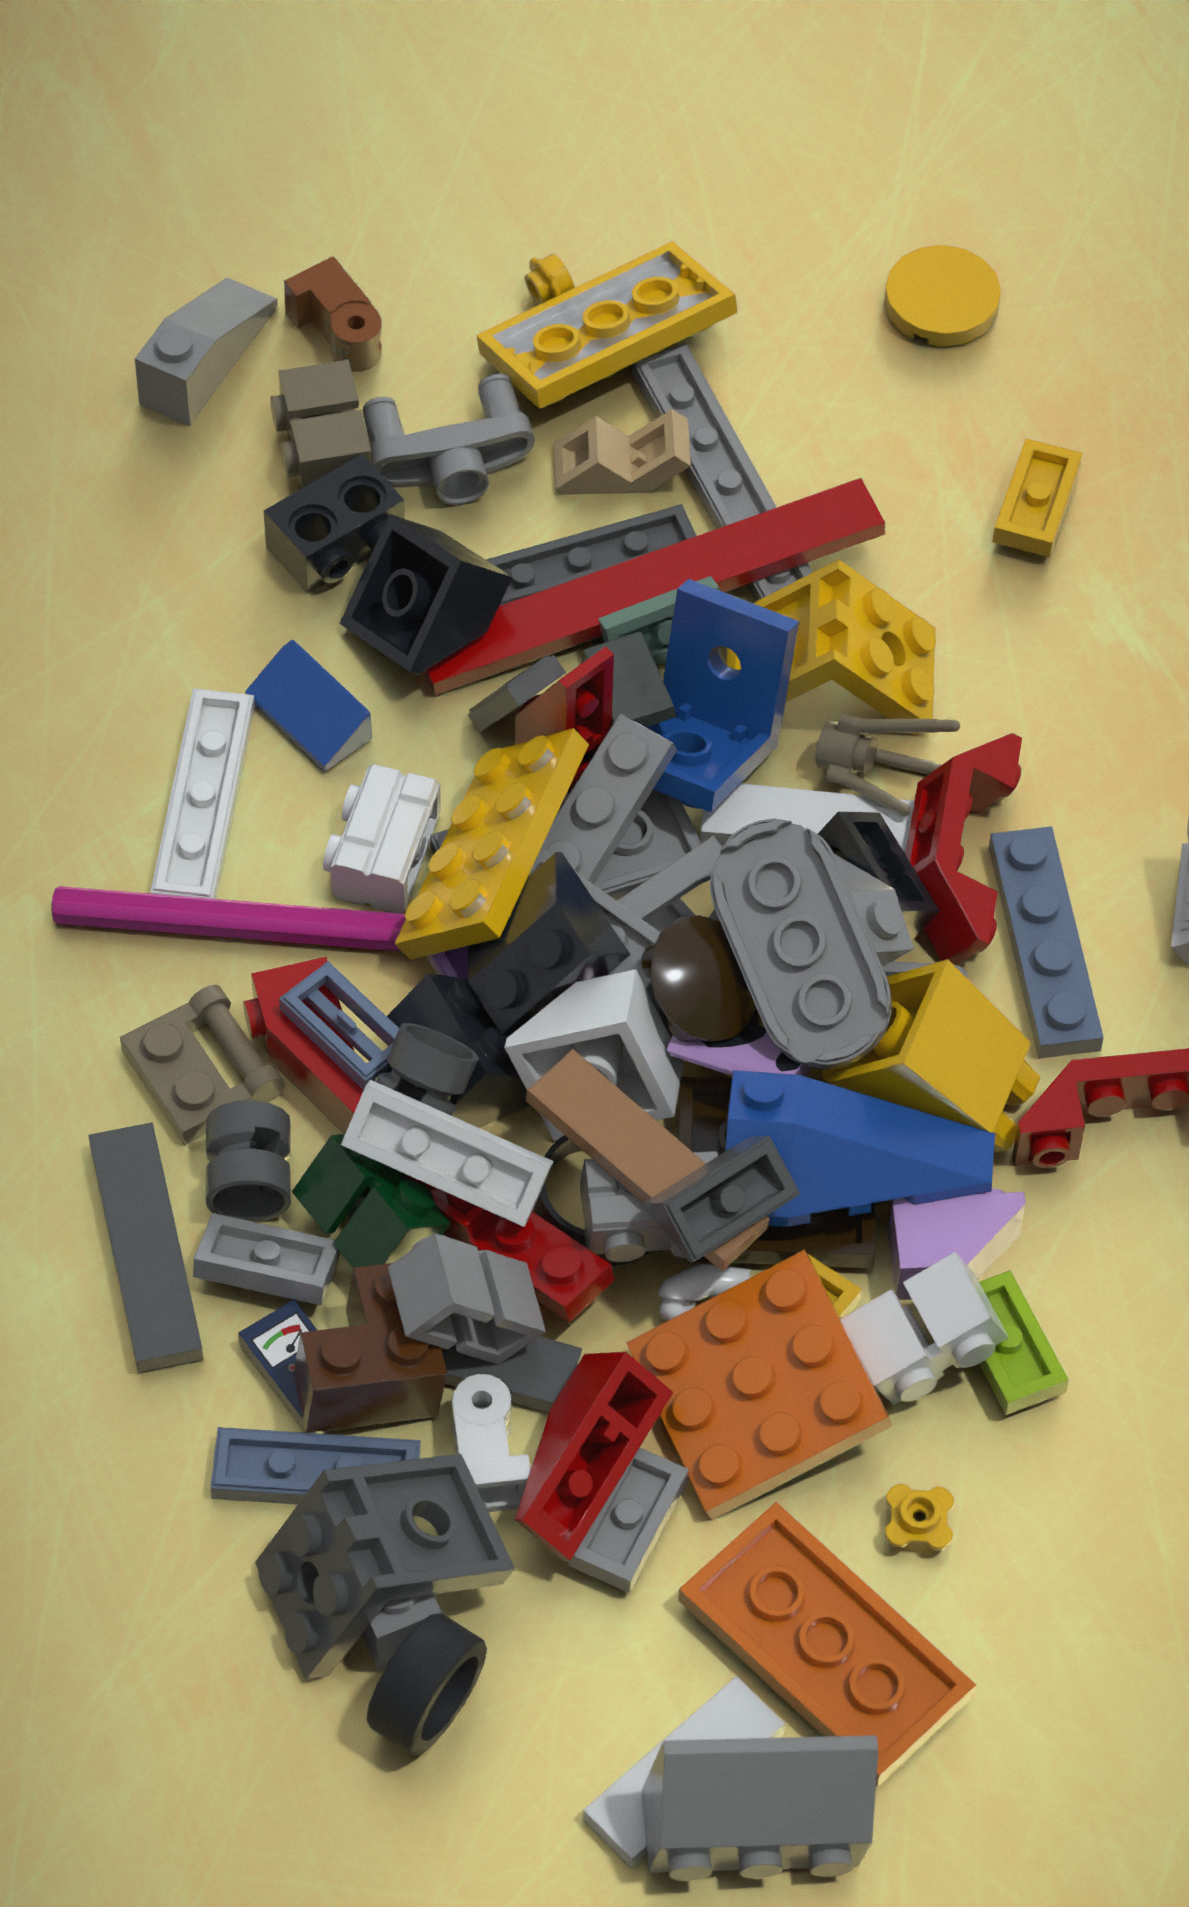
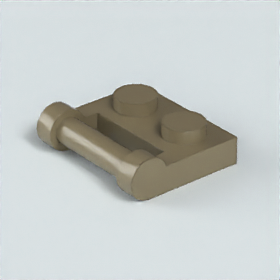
M209 985L202 988L192 996L188 1003L120 1037L122 1052L183 1145L206 1135V1119L210 1112L217 1107L234 1101L255 1100L270 1102L285 1087V1082L273 1065H265L230 1013L231 1002L219 985ZM209 1026L244 1078L243 1083L231 1089L229 1088L194 1036V1032Z

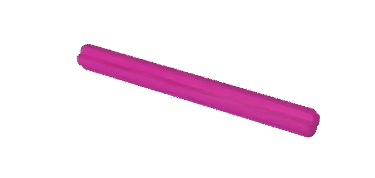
M67 886L55 888L51 902L53 921L60 924L401 951L395 945V942L406 921L405 914Z

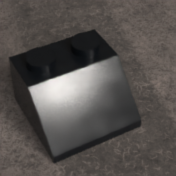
M390 514L339 624L407 671L420 674L487 633L513 577L444 532Z
M555 852L527 878L500 938L468 946V984L502 1035L513 1034L575 982L607 976L631 954L562 852Z

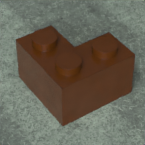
M392 1263L353 1268L346 1306L349 1327L300 1332L293 1375L306 1433L438 1416L447 1377L442 1350L439 1346L405 1336L388 1266Z

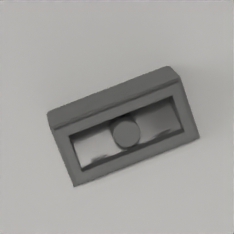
M752 1136L646 1201L645 1205L651 1216L689 1262H695L800 1195V1192L770 1136Z

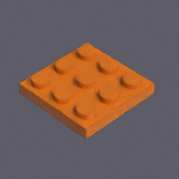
M805 1250L627 1342L633 1358L673 1391L660 1416L684 1467L689 1469V1478L703 1508L712 1520L893 1427L866 1369Z

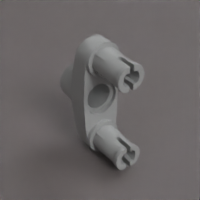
M504 374L487 376L478 384V394L486 419L442 426L405 435L396 403L392 398L385 396L371 399L364 404L362 410L371 443L372 465L389 484L397 487L435 485L439 499L451 505L467 504L483 496L489 486L487 474L523 459L533 448L535 438L528 416L520 412L511 379L508 375Z

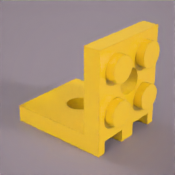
M838 559L753 603L799 621L785 703L833 680L888 719H933L936 628ZM728 648L727 666L740 670L739 658ZM910 733V734L913 735V736H915V735H917V734H919V733Z

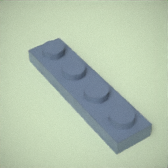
M1052 826L991 833L989 842L990 856L1038 1059L1101 1051L1104 1036Z

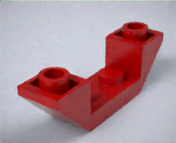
M1014 733L952 757L917 783L905 855L940 910L924 927V930L940 960H949L953 965L958 966L974 954L983 952L990 945L996 933L997 921L994 919L998 891L957 870L964 856L961 840L964 822L970 810L979 814L1000 798L1008 797L1018 785L1022 772L1021 766L1018 764L1022 737Z
M1189 1048L1071 1060L1018 1122L1012 1154L1014 1166L1034 1164L1042 1168L1060 1166L1067 1161L1079 1160L1085 1131L1083 1114L1090 1113L1093 1116L1105 1117L1127 1109L1154 1107L1158 1110H1173L1188 1104Z

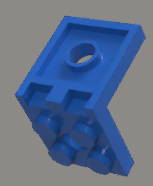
M690 579L677 589L663 682L675 708L676 718L646 727L673 742L677 751L653 790L676 798L685 806L712 812L778 747L799 627L798 620ZM719 646L727 647L737 655L741 664L740 670L733 669L722 661L718 651Z

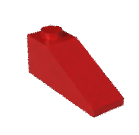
M606 646L558 680L544 693L535 695L526 701L518 714L515 715V745L530 741L540 735L548 736L572 728L589 744L567 793L572 792L612 727L614 654Z
M327 956L251 973L253 999L243 1001L246 1023L251 1039L263 1037L269 1061L343 1134H346L364 1090L280 1011L279 998L328 961ZM322 985L318 988L339 1010H342L340 1000L327 987ZM302 1000L315 1015L354 1051L353 1046L305 1000Z
M627 1352L584 1354L550 1408L515 1521L563 1561H571L669 1401L673 1391Z

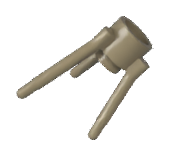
M841 714L839 722L829 720L821 731L816 749V765L818 768L827 770L826 781L847 786L881 806L905 817L911 813L909 805L856 775L859 772L868 774L874 762L927 775L942 764L878 749L877 738L868 736V733L957 732L960 729V723L957 720L861 719Z

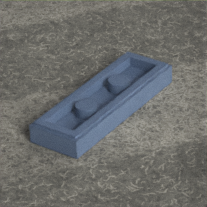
M218 1427L210 1487L211 1498L299 1504L323 1470L419 1459L421 1457V1440Z

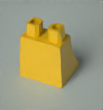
M949 960L887 976L892 997V1011L883 1037L874 1049L860 1060L843 1067L823 1069L822 1079L828 1084L994 1133V1153L1011 1148L1016 1137L1017 1123L1003 1112L1005 1104L1013 1106L1025 1103L1034 1095L1041 1078L1024 1060L1031 1042Z

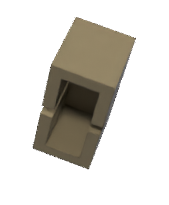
M349 359L280 370V395L270 396V404L276 432L286 430L288 441L281 442L286 477L297 476L299 487L302 489L361 454L372 464L371 448L362 411L355 410V408H359V399Z

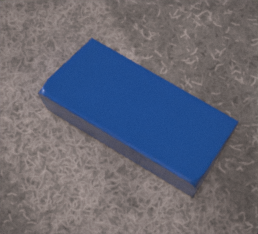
M294 640L289 641L278 651L245 691V694L254 695L255 706L324 772L372 739L371 714L368 709Z

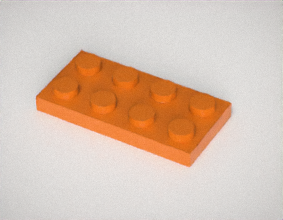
M777 1502L769 1507L679 1588L678 1601L824 1737L877 1735V1787L974 1697L976 1684Z

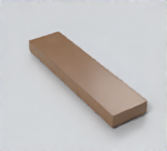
M574 1049L527 1090V1103L643 1204L706 1164ZM767 1216L704 1255V1257L720 1271H723L767 1230L770 1218Z

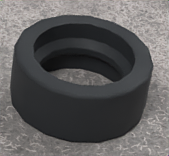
M442 1613L431 1614L423 1620L403 1641L389 1661L375 1687L366 1717L370 1728L411 1755L424 1753L449 1728L475 1687L487 1653L484 1640Z

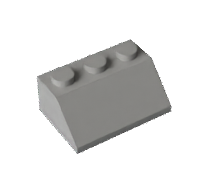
M877 1735L664 1740L641 1790L648 1873L669 1872V1877L674 1880L692 1881L708 1877L712 1874V1871L740 1870L742 1877L761 1879L776 1876L783 1869L810 1868L811 1874L815 1876L831 1877L846 1874L853 1867H859L872 1844L878 1762Z

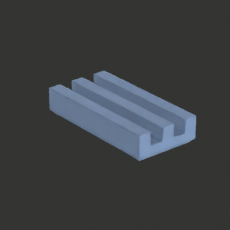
M329 961L279 998L280 1011L363 1090L370 1080L376 1082V1078L380 1073L392 1071L393 1068L386 1058L399 1028ZM322 985L327 987L388 1047L382 1051L356 1026V1023L348 1015L331 1003L318 988ZM302 1000H305L315 1011H317L369 1062L366 1063L361 1057H359L339 1036H337L317 1015H315L302 1002Z

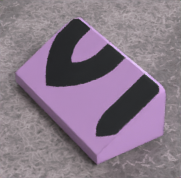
M749 1023L747 1027L731 1039L715 1042L697 1039L692 1042H684L673 1036L667 1047L670 1056L732 1076L733 1070L795 1074L808 1077L811 1068L787 1057L773 1043L765 1027Z

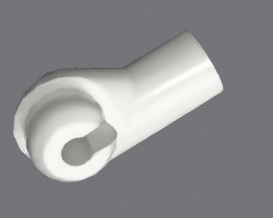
M696 1264L665 1280L659 1289L658 1296L662 1297L659 1310L660 1315L664 1320H671L694 1308L696 1301L703 1298H713L749 1279L751 1269L727 1267L720 1271L715 1265Z

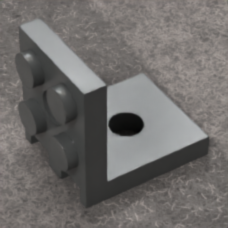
M462 1454L323 1470L255 1561L259 1571L260 1583L271 1598L284 1628L286 1643L290 1650L295 1653L305 1679L330 1676L389 1600L503 1585L515 1570ZM413 1516L421 1517L431 1523L438 1536L422 1531L415 1523Z

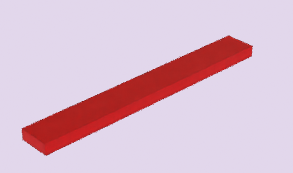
M858 478L501 605L487 633L431 666L424 673L434 694L438 695L602 636L598 618L677 589L688 579L698 581L711 576L719 586L720 591L726 592L885 535V521L862 478Z

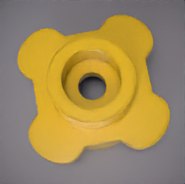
M897 1484L889 1489L886 1503L892 1511L891 1522L885 1528V1537L892 1546L904 1548L912 1552H925L931 1549L936 1551L943 1550L950 1545L953 1531L947 1525L948 1512L953 1508L954 1498L949 1490L941 1486L933 1487L929 1491L912 1490L906 1484ZM921 1512L925 1515L926 1519L918 1522L913 1518V1515Z

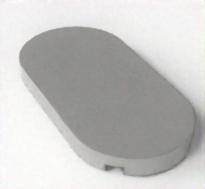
M776 818L764 819L742 827L728 838L719 851L720 855L712 869L710 894L714 908L765 1029L773 1043L782 1053L802 1065L820 1069H831L852 1064L872 1051L883 1037L891 1017L892 997L886 974L835 855L820 835L809 828L806 829L801 825L792 824L791 821Z

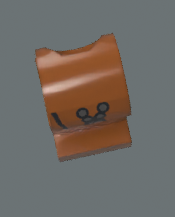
M334 256L284 280L285 314L297 329L312 322L331 345V356L334 362L349 359L352 372H362L371 369L379 362L382 356V344L380 342L382 319L368 297Z

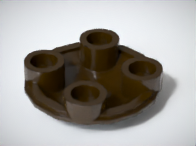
M701 915L679 918L662 930L656 942L644 950L641 961L643 971L651 980L655 999L668 1018L669 1030L677 1039L684 1042H692L697 1039L707 1042L733 1038L749 1025L757 1007L720 921Z

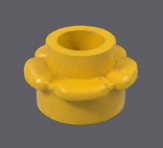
M552 253L543 259H537L536 257L530 259L529 267L531 272L526 274L524 279L531 296L537 304L540 305L575 288L569 271L556 254Z

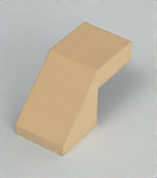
M673 409L630 436L601 418L594 416L553 443L555 490L563 495L648 493L691 466L688 419Z

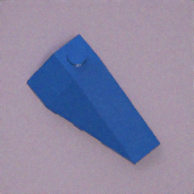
M733 1070L726 1151L748 1137L769 1135L800 1192V1195L767 1215L770 1218L768 1225L789 1227L810 1223V1214L842 1208L847 1209L849 1216L871 1212V1203L905 1198L916 1205L991 1192L994 1133L802 1075Z

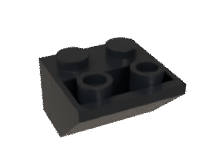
M428 973L387 1015L398 1028L403 1023L428 1027L456 1039L478 1055V1063L464 1093L452 1095L451 1100L457 1107L453 1117L481 1128L531 1106L526 1102L527 1089L504 1048L506 1039L511 1034L502 1035L468 984V979ZM416 1086L417 1089H420V1090H422V1091H424V1092L427 1091V1090H424V1089H422V1088Z

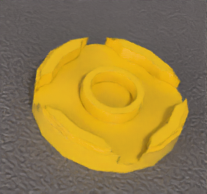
M948 245L926 246L903 255L890 269L885 287L884 302L888 317L903 334L913 339L914 334L920 337L928 338V344L945 347L966 344L985 334L991 327L993 318L998 313L1001 288L997 273L980 256L959 247Z

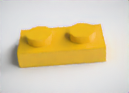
M1025 438L994 527L992 542L1050 557L1081 468L1083 453Z

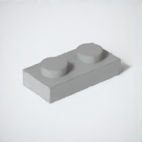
M212 1213L194 1256L193 1277L322 1305L338 1264L340 1251L333 1244L334 1239Z
M639 1448L571 1561H568V1566L630 1593L688 1483L689 1469Z

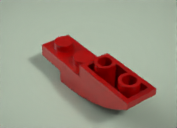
M406 1175L404 1178L416 1181L430 1191L434 1198V1204L451 1223L443 1236L476 1246L478 1251L489 1250L527 1263L537 1301L568 1323L615 1280L610 1263L534 1212L531 1213L528 1222L523 1227L412 1176Z

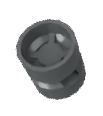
M403 1023L386 1058L393 1069L391 1072L380 1073L376 1082L454 1116L457 1107L451 1100L452 1095L464 1093L479 1057L469 1047L448 1035L425 1026ZM415 1086H418V1087H420V1088H422V1089H424V1090H427V1091L424 1092V1091H422V1090H420V1089L415 1088Z
M255 1100L234 1101L212 1110L206 1119V1155L210 1161L206 1167L205 1200L207 1208L215 1214L252 1222L274 1219L285 1213L291 1205V1168L287 1162L291 1156L290 1116L276 1105Z

